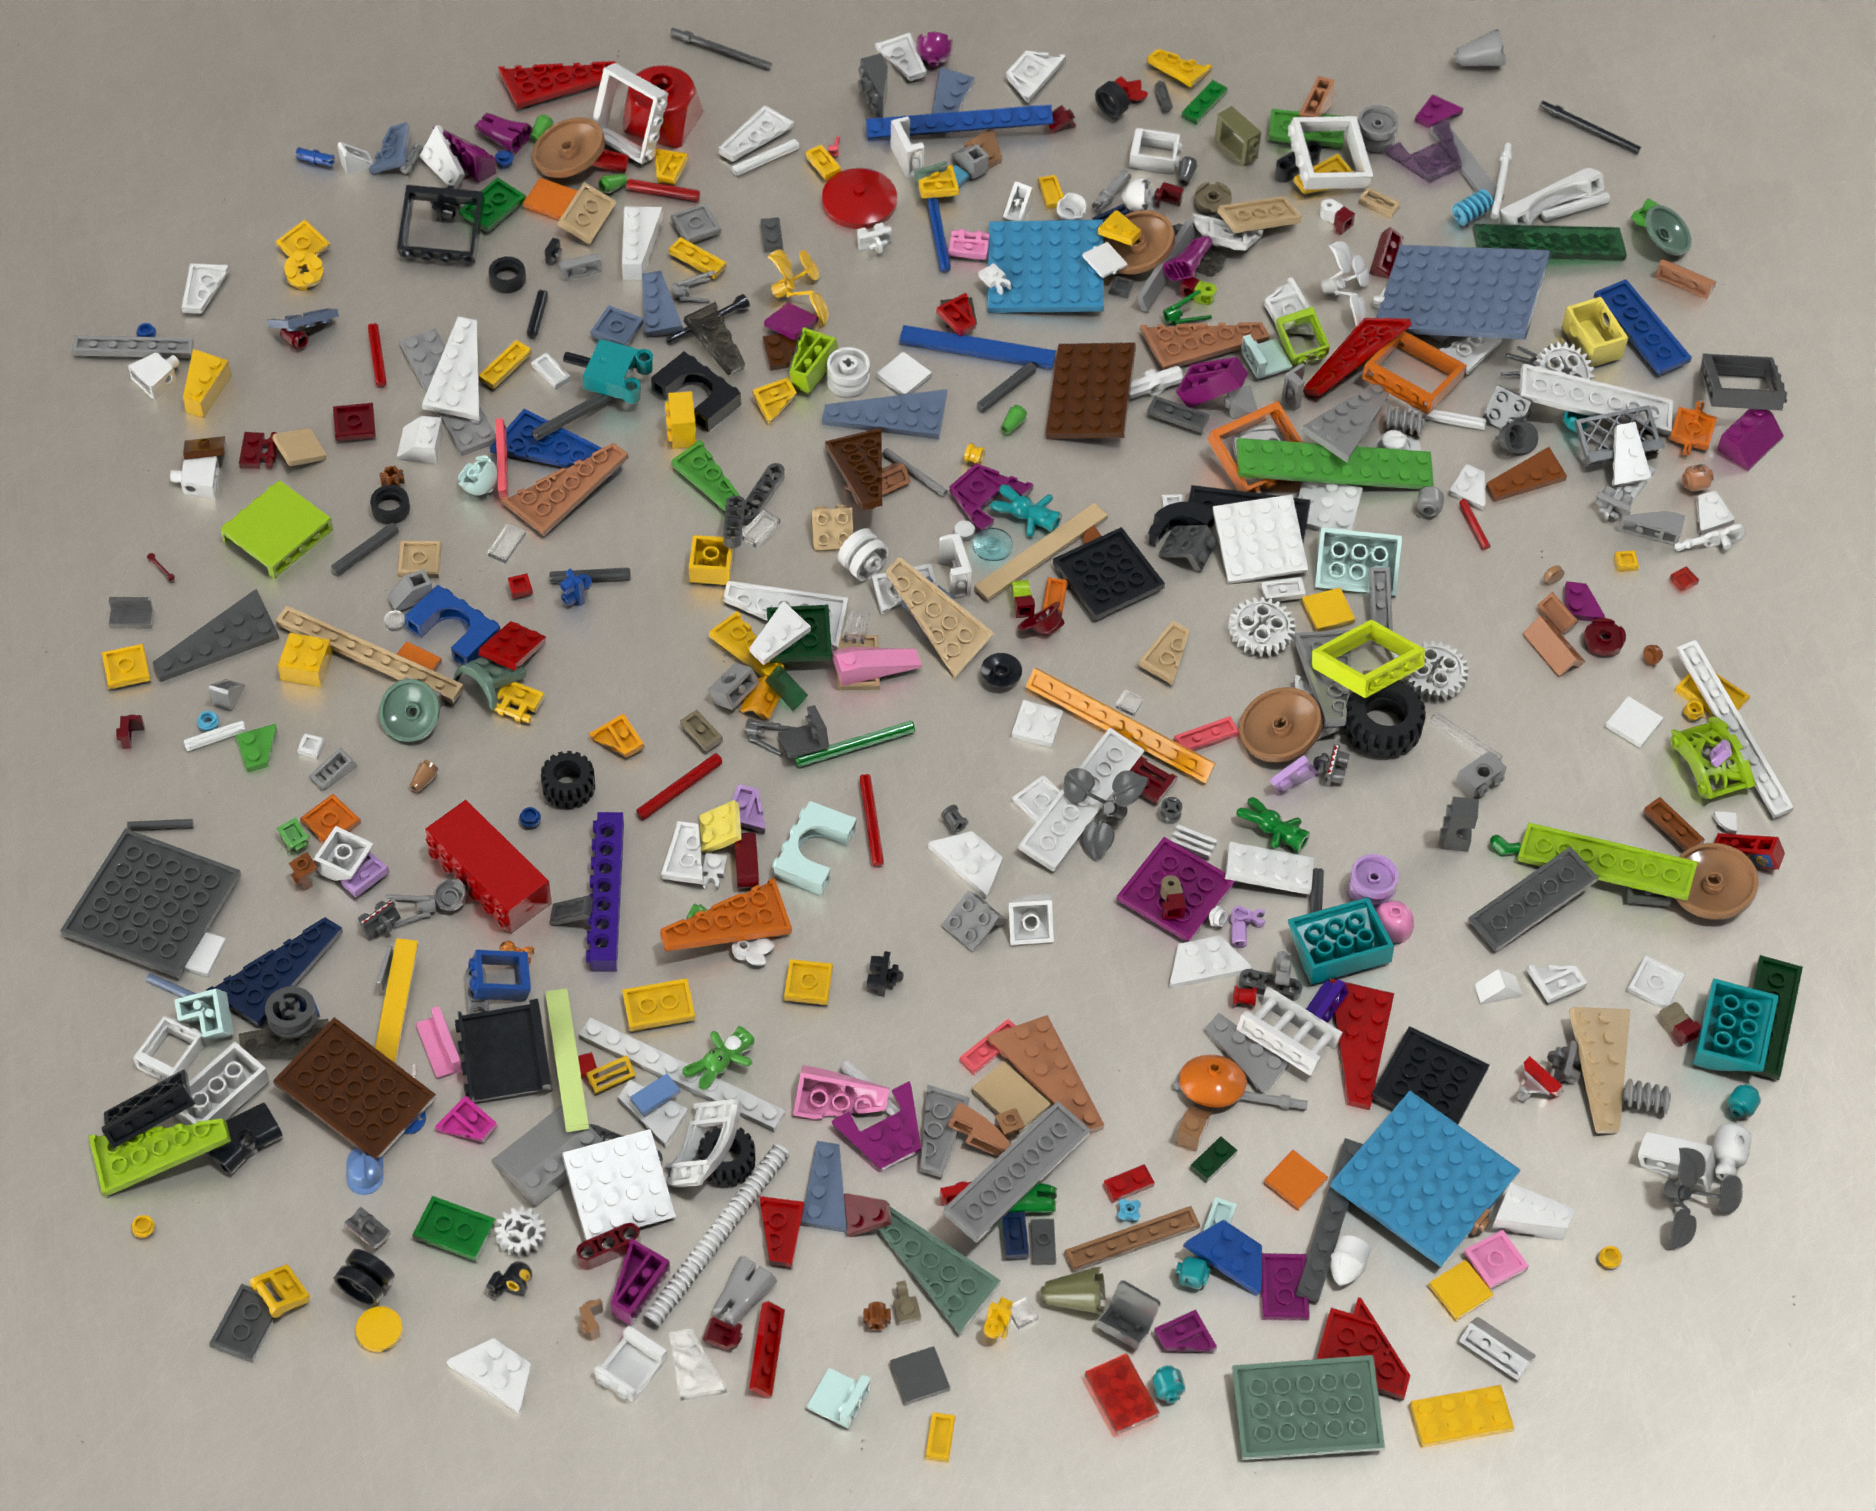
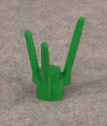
M1197 290L1180 302L1164 309L1163 316L1168 324L1174 322V325L1177 326V324L1211 319L1212 315L1180 319L1183 316L1180 307L1188 303L1190 299L1194 298L1201 291Z

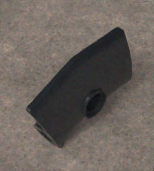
M263 1102L228 1119L226 1123L231 1142L210 1150L206 1154L213 1157L217 1165L225 1173L232 1175L246 1158L257 1154L259 1147L266 1146L282 1138L283 1135L269 1108ZM245 1142H251L248 1145H243Z

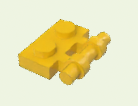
M517 682L509 683L502 686L499 690L497 697L502 702L501 704L497 703L494 711L498 712L501 716H510L517 722L530 724L532 716L526 713L527 711L536 713L545 698L544 692ZM512 704L518 706L519 709L515 710L509 708V706Z

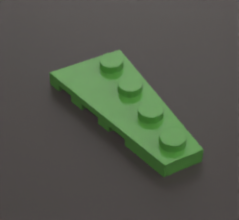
M701 439L671 460L672 467L725 512L727 499L730 496H740L729 479L724 476L720 466L715 463L711 453L706 450Z

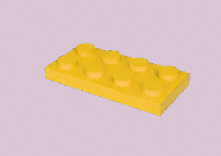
M1502 1385L1417 1399L1410 1402V1408L1422 1448L1513 1432L1515 1428Z

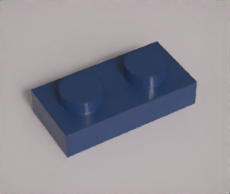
M1025 1212L1007 1213L1002 1218L1006 1259L1029 1258Z

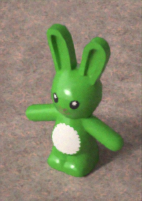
M738 1026L735 1032L726 1038L724 1043L718 1032L712 1031L710 1038L716 1048L707 1052L703 1059L685 1066L682 1074L686 1077H691L706 1070L699 1079L698 1084L700 1089L706 1090L712 1085L716 1076L728 1068L730 1061L746 1067L751 1066L752 1060L742 1056L743 1053L751 1050L755 1043L753 1035L746 1029Z

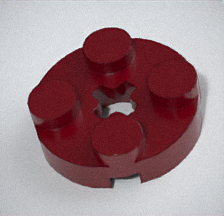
M1609 618L1593 620L1590 625H1587L1584 632V642L1588 647V651L1593 655H1618L1626 640L1624 628L1621 625L1619 627L1615 624L1614 620ZM1602 634H1605L1609 639L1601 638Z

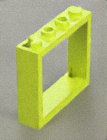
M1372 619L1312 650L1313 669L1364 698L1424 667L1425 662L1424 648ZM1369 640L1399 655V657L1365 675L1335 659Z

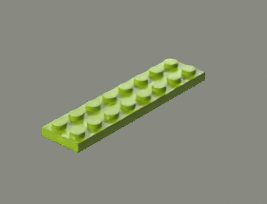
M1528 822L1518 855L1519 862L1543 866L1571 846L1598 876L1600 881L1688 901L1698 861Z

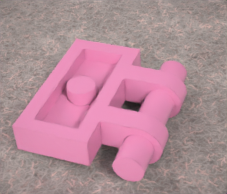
M965 229L952 230L949 256L986 260L990 234L982 233V231L978 230L976 232L965 231Z

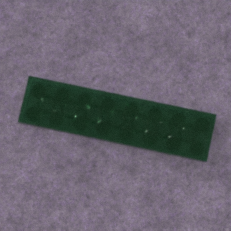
M1474 224L1472 228L1476 248L1550 250V259L1625 261L1627 257L1620 227Z

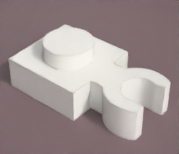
M994 263L979 272V278L990 289L996 286L999 294H1003L1002 287L1011 289V282L1006 279L1005 273Z
M706 853L703 865V876H705L703 879L704 889H707V884L711 882L715 884L716 891L719 889V878H724L727 856Z

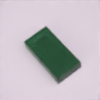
M780 665L764 680L792 710L796 709L808 696Z

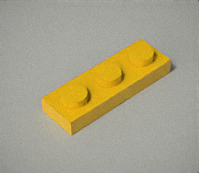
M681 237L669 248L670 255L701 272L715 271V274L710 275L714 279L727 267L726 262Z
M515 340L479 374V381L494 390L532 354L531 348Z

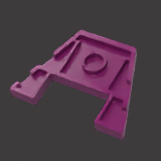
M976 463L950 485L949 492L982 535L994 525V519L983 512L982 509L1000 494L999 487L1001 485H1008L1020 496H1026L1033 490L1034 484L1028 481L1026 483L1020 482L1018 478L1013 476H1003L999 474V471Z
M910 1081L891 1090L901 1111L862 1131H859L850 1112L831 1121L833 1127L839 1130L849 1142L853 1143L881 1171L922 1151Z

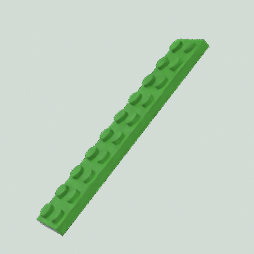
M1238 438L1236 441L1238 477L1407 489L1434 487L1430 451L1357 446L1349 461L1345 462L1322 445L1316 443Z

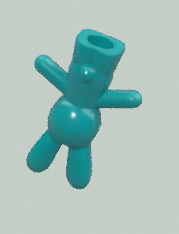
M1003 484L999 487L1000 493L1012 503L994 501L990 504L992 511L1011 513L1018 519H1027L1026 535L1028 537H1033L1035 524L1051 533L1058 528L1062 520L1060 512L1045 508L1053 500L1051 494L1046 495L1034 505L1030 498L1020 496L1010 486Z

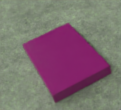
M1262 1253L1261 1298L1263 1320L1309 1321V1299L1296 1296L1307 1261L1306 1254Z

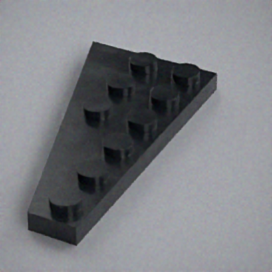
M1191 485L1188 502L1203 504L1213 509V506L1278 496ZM1293 498L1304 547L1311 500Z

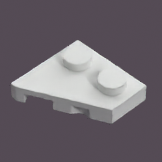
M1466 464L1449 490L1448 495L1460 501L1466 499L1469 505L1483 511L1485 508L1484 471Z
M1529 965L1527 967V972L1548 1003L1581 990L1587 985L1586 980L1576 966L1559 967L1557 965H1548L1547 968H1535V965Z

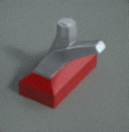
M1529 1056L1524 1061L1526 1082L1520 1088L1522 1091L1516 1096L1522 1103L1528 1100L1533 1093L1559 1097L1564 1092L1563 1085L1532 1057Z

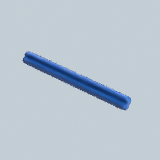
M928 198V208L940 270L942 272L949 271L951 264L938 198Z

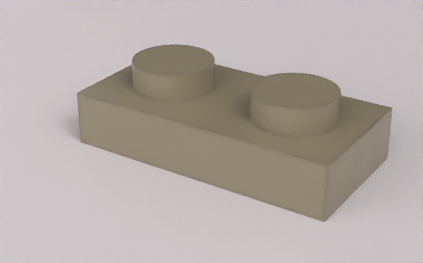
M698 710L680 720V725L706 752L723 741V736Z

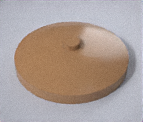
M577 117L563 120L548 128L536 141L532 151L534 164L543 175L552 178H564L578 174L591 166L601 155L605 146V136L598 123L591 119Z
M1149 210L1135 211L1124 215L1141 230V236L1132 246L1103 236V244L1108 242L1128 264L1127 267L1117 271L1121 274H1139L1157 267L1170 255L1175 244V231L1169 219L1161 213Z
M1291 687L1276 688L1259 695L1246 707L1240 719L1239 733L1245 748L1254 757L1266 762H1285L1301 756L1315 744L1322 730L1323 717L1316 700L1307 692Z
M1705 843L1693 846L1679 856L1698 861L1688 901L1675 898L1688 912L1706 919H1727L1744 912L1753 903L1758 890V873L1753 862L1738 849L1720 843Z

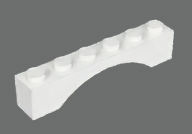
M1587 167L1500 210L1501 224L1507 230L1518 233L1530 227L1534 219L1543 210L1569 200L1591 197L1604 190L1603 173Z

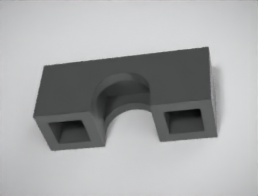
M1453 796L1451 805L1447 804L1446 816L1443 818V826L1440 829L1439 840L1443 841V849L1469 851L1472 829H1475L1478 819L1479 799Z

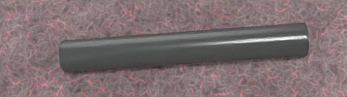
M193 819L127 822V829L193 827L194 823Z

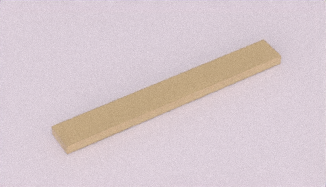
M1093 503L974 585V590L989 602L1008 589L1012 581H1019L1084 536L1085 531L1092 525L1097 527L1107 520L1108 514L1097 504Z

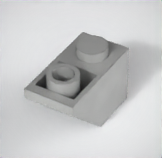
M978 144L965 146L951 154V157L970 174L972 179L988 172L989 155Z
M425 569L405 575L388 593V598L395 612L416 605L432 590V583Z

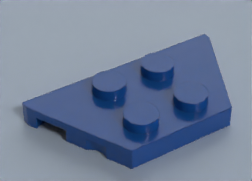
M1222 1220L1183 1244L1184 1248L1205 1260L1208 1264L1256 1296L1261 1292L1262 1245L1227 1221Z

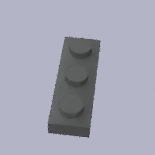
M1154 396L1147 410V415L1199 433H1203L1210 414L1158 396Z

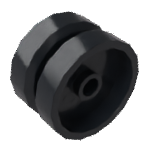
M353 1249L345 1260L346 1266H342L334 1276V1282L352 1299L367 1306H376L384 1295L382 1289L386 1290L391 1285L395 1275L390 1267L376 1256L364 1250Z

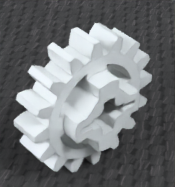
M523 1206L520 1207L518 1212L511 1208L510 1215L504 1212V1220H497L499 1226L495 1227L497 1243H501L502 1250L508 1248L509 1255L514 1251H517L518 1257L521 1256L523 1251L530 1255L531 1248L537 1251V1243H544L542 1237L546 1236L544 1220H540L539 1213L533 1215L532 1208L527 1212H524Z

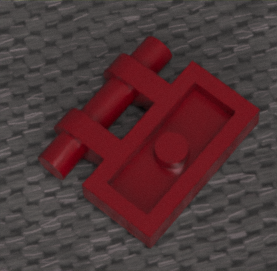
M244 432L239 459L240 468L260 469L261 463H265L267 468H272L277 459L275 452L278 447L273 441V435L277 432H271L268 439H265L264 433ZM263 449H268L266 453H263Z

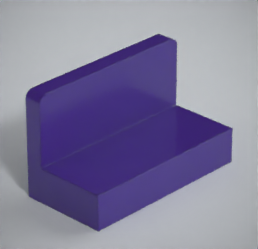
M1337 979L1335 984L1326 980L1306 1010L1328 1023L1349 993L1346 983Z

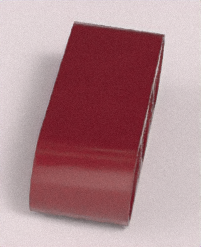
M756 832L741 833L742 840L735 842L738 889L752 888L759 885Z
M625 1223L580 1243L576 1250L578 1265L584 1270H591L626 1255L630 1239L625 1238L626 1236L633 1235L635 1236L633 1239L641 1243L639 1227L634 1223ZM607 1244L613 1245L612 1248H604ZM587 1253L592 1254V1256L588 1258L582 1257L584 1254Z

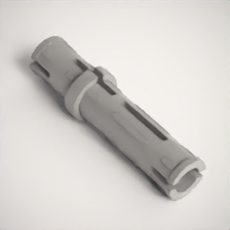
M1121 170L1110 185L1100 192L1099 197L1092 203L1093 209L1098 205L1095 209L1096 212H1101L1108 203H1111L1116 193L1131 178L1130 173L1125 177L1128 170Z

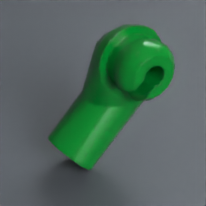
M1493 835L1490 838L1491 846L1501 855L1520 852V842L1508 843L1499 835Z

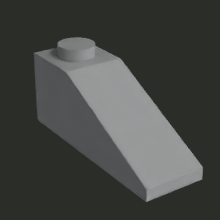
M1669 511L1623 515L1618 531L1675 545V543L1679 542L1685 515Z

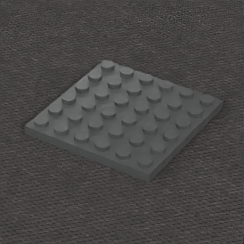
M125 828L60 932L65 937L179 978L242 874L239 869Z

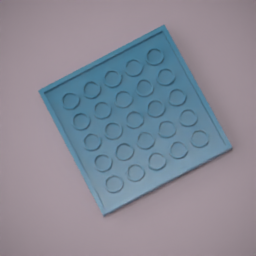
M1103 220L989 222L988 266L994 263L1005 273L1006 279L1011 282V289L1002 287L1003 294L1001 295L997 292L996 286L991 289L988 287V313L1104 311L1103 278L1082 256L1083 253L1093 249L1094 246L1098 247L1103 244V236L1098 235V228L1103 224Z
M1409 1091L1332 1180L1330 1187L1442 1268L1471 1233L1475 1222L1486 1209L1490 1210L1509 1187L1510 1183L1519 1175L1520 1169L1416 1094Z

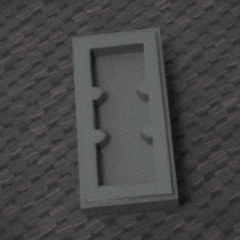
M588 895L553 903L550 923L555 926L590 918L593 899Z
M1031 1219L1033 1265L1056 1264L1054 1219Z

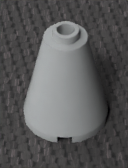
M1498 29L1493 30L1456 49L1457 52L1454 53L1455 63H1459L1460 66L1506 65V57L1503 54L1504 45L1500 31Z

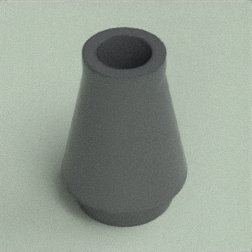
M1186 156L1179 162L1178 182L1183 186L1189 185L1198 167L1197 161L1194 158Z

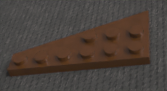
M881 428L825 441L826 450L863 511L883 506Z

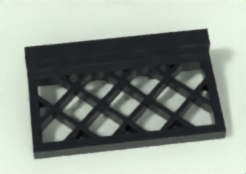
M186 1070L179 1071L104 1112L105 1125L101 1128L113 1148L195 1105V1100L190 1093Z

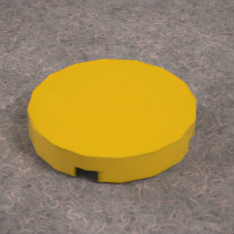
M384 1306L372 1307L363 1312L358 1318L355 1327L356 1336L361 1346L368 1351L377 1353L395 1347L403 1334L402 1320L398 1313Z

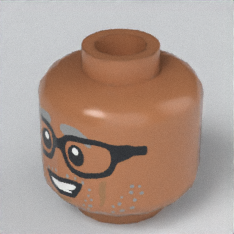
M1704 464L1687 467L1685 473L1682 474L1684 487L1692 492L1708 489L1711 481L1714 479L1712 470L1708 469Z

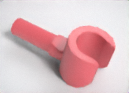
M836 136L834 145H828V153L831 156H839L840 136Z

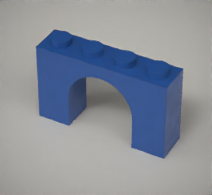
M440 585L433 588L404 615L406 628L421 638L443 620L458 619L465 622L469 626L468 631L451 647L452 659L460 665L481 658L482 656L478 655L479 648L500 631V625L495 620L488 619L480 610H475L464 599L457 598L449 589H444Z

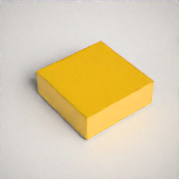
M1635 550L1615 552L1614 558L1618 572L1638 571L1639 564Z

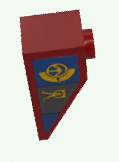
M1718 833L1714 842L1738 849L1753 862L1756 868L1779 870L1785 855L1779 837Z

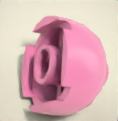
M1388 901L1376 908V912L1392 943L1400 942L1402 944L1411 937L1414 930V915L1409 907L1399 901Z

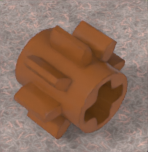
M396 466L385 467L384 473H379L381 486L397 485L400 487L401 484H405L403 470H398Z
M872 1302L868 1305V1308L863 1309V1323L868 1324V1328L871 1330H883L886 1328V1324H891V1309H886V1304L883 1302Z

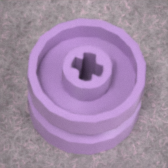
M1368 854L1359 858L1353 864L1348 885L1351 899L1356 901L1369 897L1375 910L1382 903L1392 901L1399 878L1396 865L1387 857L1378 854Z

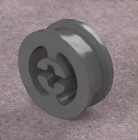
M289 986L281 988L271 994L266 1001L265 1014L271 1031L277 1036L283 1038L301 1037L308 1033L316 1023L317 1012L314 999L307 990L301 987ZM300 1005L306 1008L304 1012H301ZM281 1012L282 1020L276 1016L277 1013Z

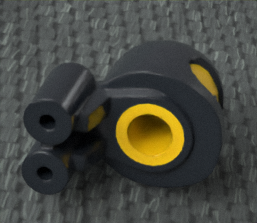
M517 1261L507 1268L504 1275L499 1270L494 1272L486 1285V1288L490 1290L488 1295L496 1299L506 1289L517 1294H525L528 1290L527 1284L533 1276L530 1266L524 1262Z

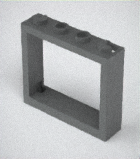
M1703 353L1700 373L1711 407L1783 410L1784 403H1787V392L1784 389L1785 385L1781 381V374L1778 373V365H1775L1773 357ZM1718 374L1765 377L1769 390L1722 388Z

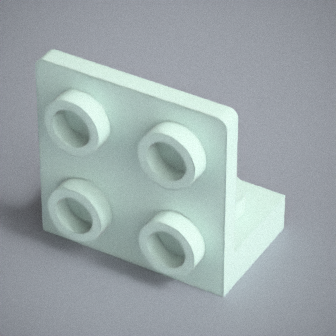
M1250 334L1243 336L1241 353L1257 380L1292 369V364L1277 339L1258 344Z
M828 1368L810 1399L807 1408L849 1429L870 1391L871 1378L862 1374L859 1381Z

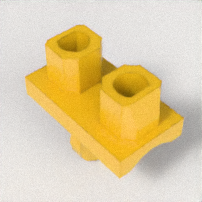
M1001 1297L997 1304L991 1302L983 1328L984 1333L988 1337L998 1338L1001 1336V1338L1006 1339L1013 1313L1011 1311L1013 1308L1012 1301Z

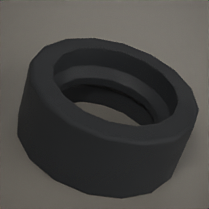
M1107 81L1095 92V100L1098 107L1108 117L1117 118L1129 109V98L1118 83Z
M509 256L496 259L489 266L491 286L501 293L518 291L526 282L524 264L519 259ZM504 270H513L518 273L515 278L503 280L496 276Z
M385 485L376 489L371 495L372 513L378 521L385 524L398 523L409 514V497L403 488L397 485ZM395 498L402 501L401 506L394 510H383L378 507L380 502L385 499Z

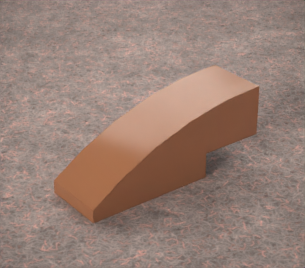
M960 1102L956 1105L947 1126L967 1134L965 1143L996 1157H999L1011 1145L997 1127L984 1116Z

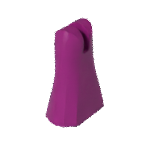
M485 113L482 119L474 125V128L479 133L490 138L514 155L530 140L529 136L532 132V126L528 123L507 120L490 113Z
M1208 236L1193 239L1181 253L1163 264V271L1166 277L1172 281L1194 277L1201 259L1212 246V239Z

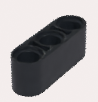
M1310 141L1306 143L1313 167L1319 164L1322 148L1319 143ZM1293 151L1277 160L1274 176L1278 182L1286 183L1300 174Z

